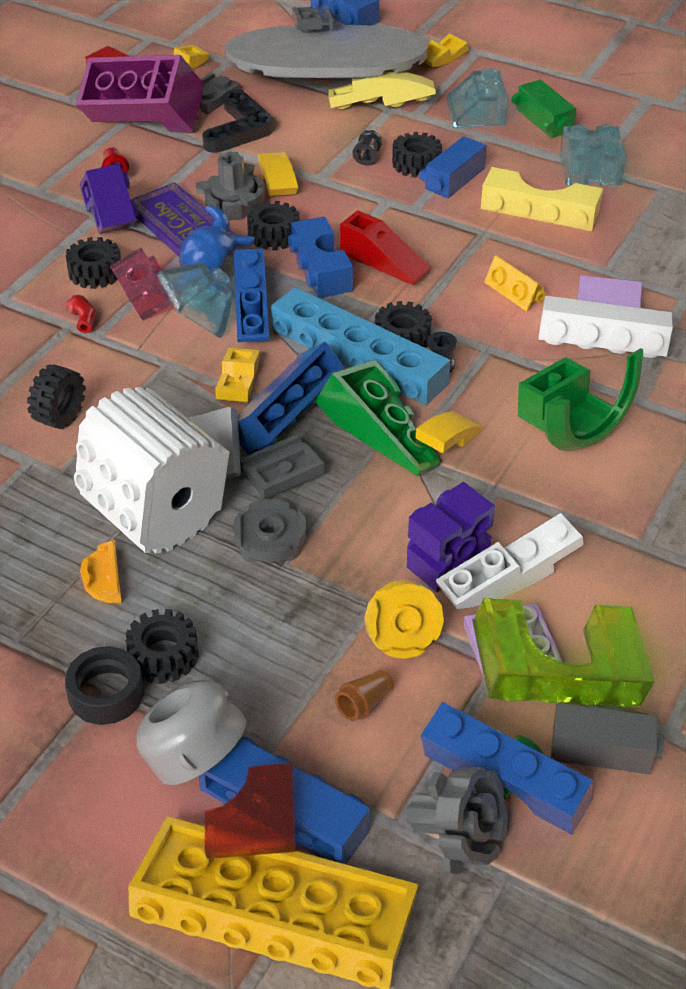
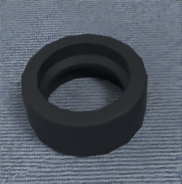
M111 646L96 647L81 653L70 663L65 674V688L69 705L76 716L88 723L105 725L117 723L128 718L140 706L144 696L141 667L132 654L121 648ZM115 673L128 679L127 686L119 693L110 697L95 698L81 692L82 686L90 678L99 674Z

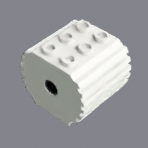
M135 387V392L131 388H124L122 394L119 391L111 393L110 399L104 397L99 400L98 407L92 406L86 411V418L79 425L78 443L76 445L77 463L74 474L75 485L85 499L145 553H150L151 550L156 554L162 553V548L167 552L171 551L174 545H182L186 539L196 536L198 530L203 531L208 526L209 520L214 513L221 510L229 451L149 388L144 390L142 387Z

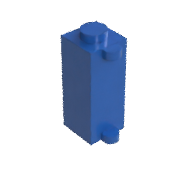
M465 136L461 137L428 163L426 169L419 172V178L425 182V189L445 198H450L485 169L487 145Z

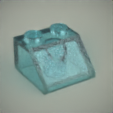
M487 68L482 71H473L447 95L446 100L453 128L505 126L508 96L500 70Z

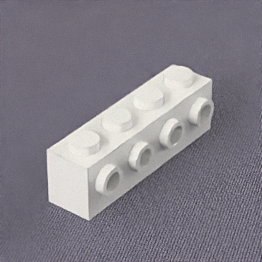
M545 296L539 340H545V342L552 345H561L563 343L576 344L583 349L605 348L618 354L626 353L627 351L635 352L642 348L644 349V357H667L673 328L672 312Z

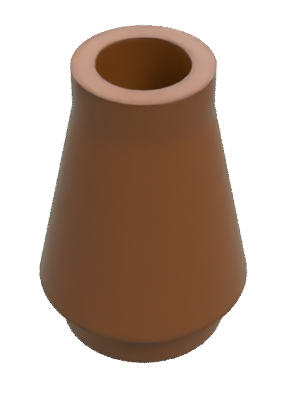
M380 669L373 674L342 684L339 692L335 695L337 709L350 721L365 719L382 698L393 689V679L388 672Z

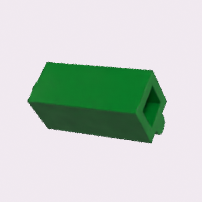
M541 79L519 85L518 93L511 97V102L517 105L516 109L551 139L574 132L577 108Z

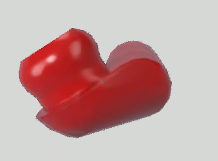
M73 295L66 302V309L68 311L72 308V315H80L76 325L78 331L90 333L97 311L85 296Z

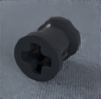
M364 130L358 138L359 143L355 145L352 155L357 163L367 166L374 163L377 151L382 146V140L378 132Z
M435 332L428 337V347L430 351L450 360L449 373H451L455 369V360L452 358V355L456 348L457 340L451 333Z

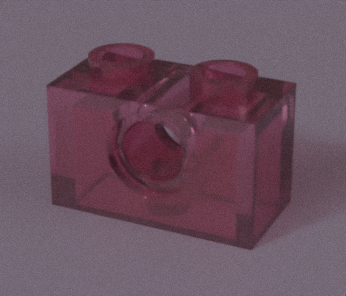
M142 247L110 266L142 321L174 303L173 298L168 292L173 286L165 273L162 272L163 270L154 255L148 258Z

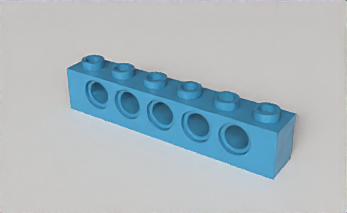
M294 287L271 305L273 331L308 348H312L325 341L340 362L349 368L376 360L397 383L401 390L400 393L426 406L449 385V359L303 290Z

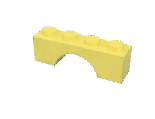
M492 167L483 183L481 209L592 231L600 212L603 188L574 183L570 187L561 190H541L526 184L519 172Z

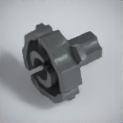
M228 151L226 154L219 155L217 160L219 175L211 176L207 181L196 182L197 194H204L205 205L223 209L229 220L243 219L252 207L256 208V204L261 203L263 206L265 205L263 180L254 175L255 165L244 163V157L240 156L238 152Z
M463 766L455 769L448 777L442 773L434 772L427 786L430 794L416 793L412 795V800L407 806V823L411 824L413 832L439 834V848L444 853L443 872L460 874L462 863L489 865L499 856V845L474 843L472 846V841H504L506 839L508 811L504 802V788L496 772L486 771L483 767Z

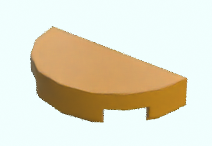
M115 540L98 545L97 551L82 560L80 574L85 591L94 599L106 603H122Z

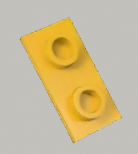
M494 256L484 283L525 311L529 310L531 303L536 301L540 303L544 300L546 293L539 283L499 256Z

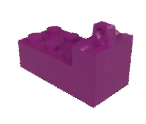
M181 55L88 58L76 106L92 122L161 121L170 132H193L196 120H200L202 111L199 106L205 84Z

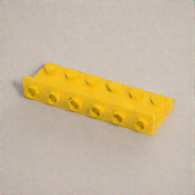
M166 816L128 885L129 915L144 923L161 925L181 931L189 936H199L223 943L231 948H240L265 955L276 961H286L300 965L321 974H331L352 980L366 987L390 989L394 964L417 898L419 884Z

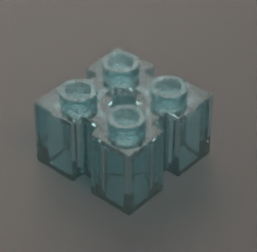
M583 125L563 127L560 159L562 167H564L563 174L566 186H571L574 183L588 185L589 182H599V186L622 185L626 154L623 144H620L621 136L618 126L601 125L596 126V130H588Z

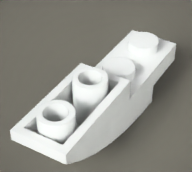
M560 513L504 548L499 542L495 543L436 579V584L456 609L487 604L527 588L554 573L553 564L583 546V536Z

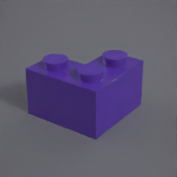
M120 163L85 171L79 187L87 212L93 213L98 233L102 234L133 226L138 216V208L135 200H130L127 190L130 188L129 177L126 171L122 172Z

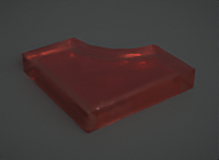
M292 763L250 766L246 782L236 797L223 806L205 810L204 853L207 859L296 852L294 769Z

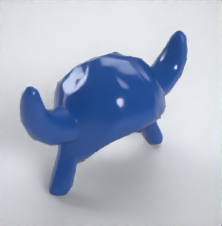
M206 206L205 211L214 219L213 226H203L189 233L179 249V263L184 273L177 279L160 280L159 284L171 292H184L201 282L215 299H220L222 292L215 282L225 257L230 250L236 249L238 245L251 246L255 238L252 236L228 234L230 227L228 216L217 207Z

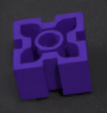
M463 481L451 490L444 491L438 497L436 506L433 503H429L424 507L416 509L409 516L408 538L411 540L407 547L406 567L435 592L440 591L441 589L436 584V579L491 546L492 536L486 531L493 527L495 505Z

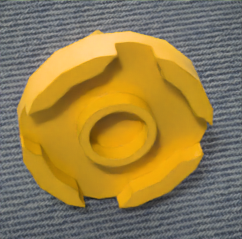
M405 579L390 582L377 590L367 605L364 617L366 632L374 645L388 656L400 659L412 658L424 653L423 649L429 646L433 639L436 641L439 638L444 623L442 605L433 592L419 582Z

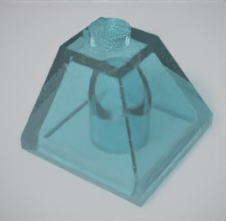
M198 263L162 270L157 274L177 312L219 338L224 335L234 298V292L228 284L230 278L224 271L218 267L212 269L205 263Z

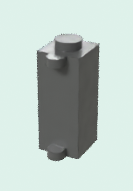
M556 703L551 759L557 762L651 774L654 759H662L664 734L657 733L658 716Z

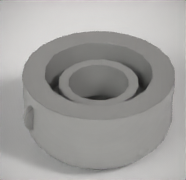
M199 680L177 687L157 701L140 723L136 736L137 749L140 756L163 784H181L205 773L222 760L241 738L246 727L245 715L239 707L227 699L228 692L216 682Z

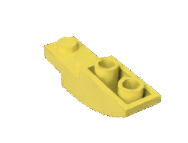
M386 70L381 76L352 78L351 85L330 89L329 101L331 108L344 109L352 106V103L359 101L370 103L382 96L384 106L398 107L405 104V101L416 99V101L427 100L436 92L432 80L407 72L394 73L391 70Z

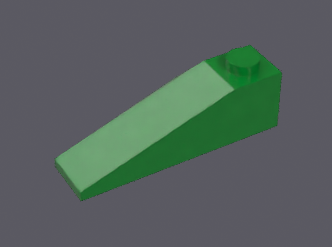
M376 360L332 373L315 402L337 426L416 476L439 466L441 462L434 449L416 439L417 428H415L411 420L414 414L409 406H403L398 395L401 390L397 383Z

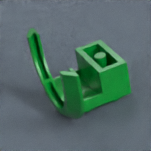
M640 348L627 356L623 387L614 406L589 392V369L564 357L518 383V417L545 432L548 441L562 451H575L600 442L619 425L634 401L640 383L644 349Z

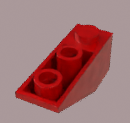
M357 210L340 223V250H344L347 257L411 285H415L430 271V266L382 220Z

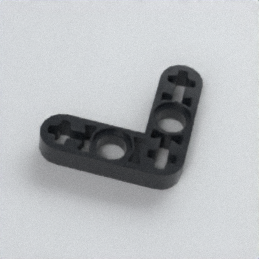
M229 90L223 96L224 109L235 121L205 130L202 133L203 148L207 152L218 153L267 137L273 133V117L244 91Z

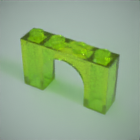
M483 598L473 621L488 699L510 702L538 701L550 704L560 702L632 707L642 705L655 682L632 607L594 606L583 628L591 662L582 665L559 662L543 653L535 645L528 631L521 600Z

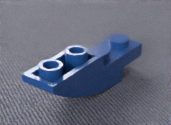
M264 248L233 250L237 343L269 341Z

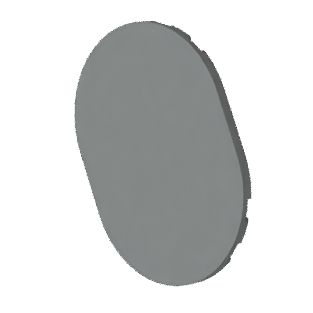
M296 25L253 30L233 37L225 44V58L231 65L236 63L237 68L242 71L253 73L256 70H262L264 76L285 78H363L381 76L383 72L391 69L394 73L410 70L413 63L420 65L427 58L428 45L418 35L388 27L333 25V29H329L328 25H322V29H316L315 33H302L301 30H297Z

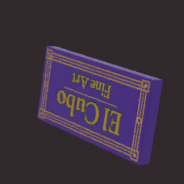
M175 182L133 198L138 208V216L136 218L179 257V249L182 242L192 230L203 226L212 227L214 219L205 211V208ZM229 229L228 234L236 235Z

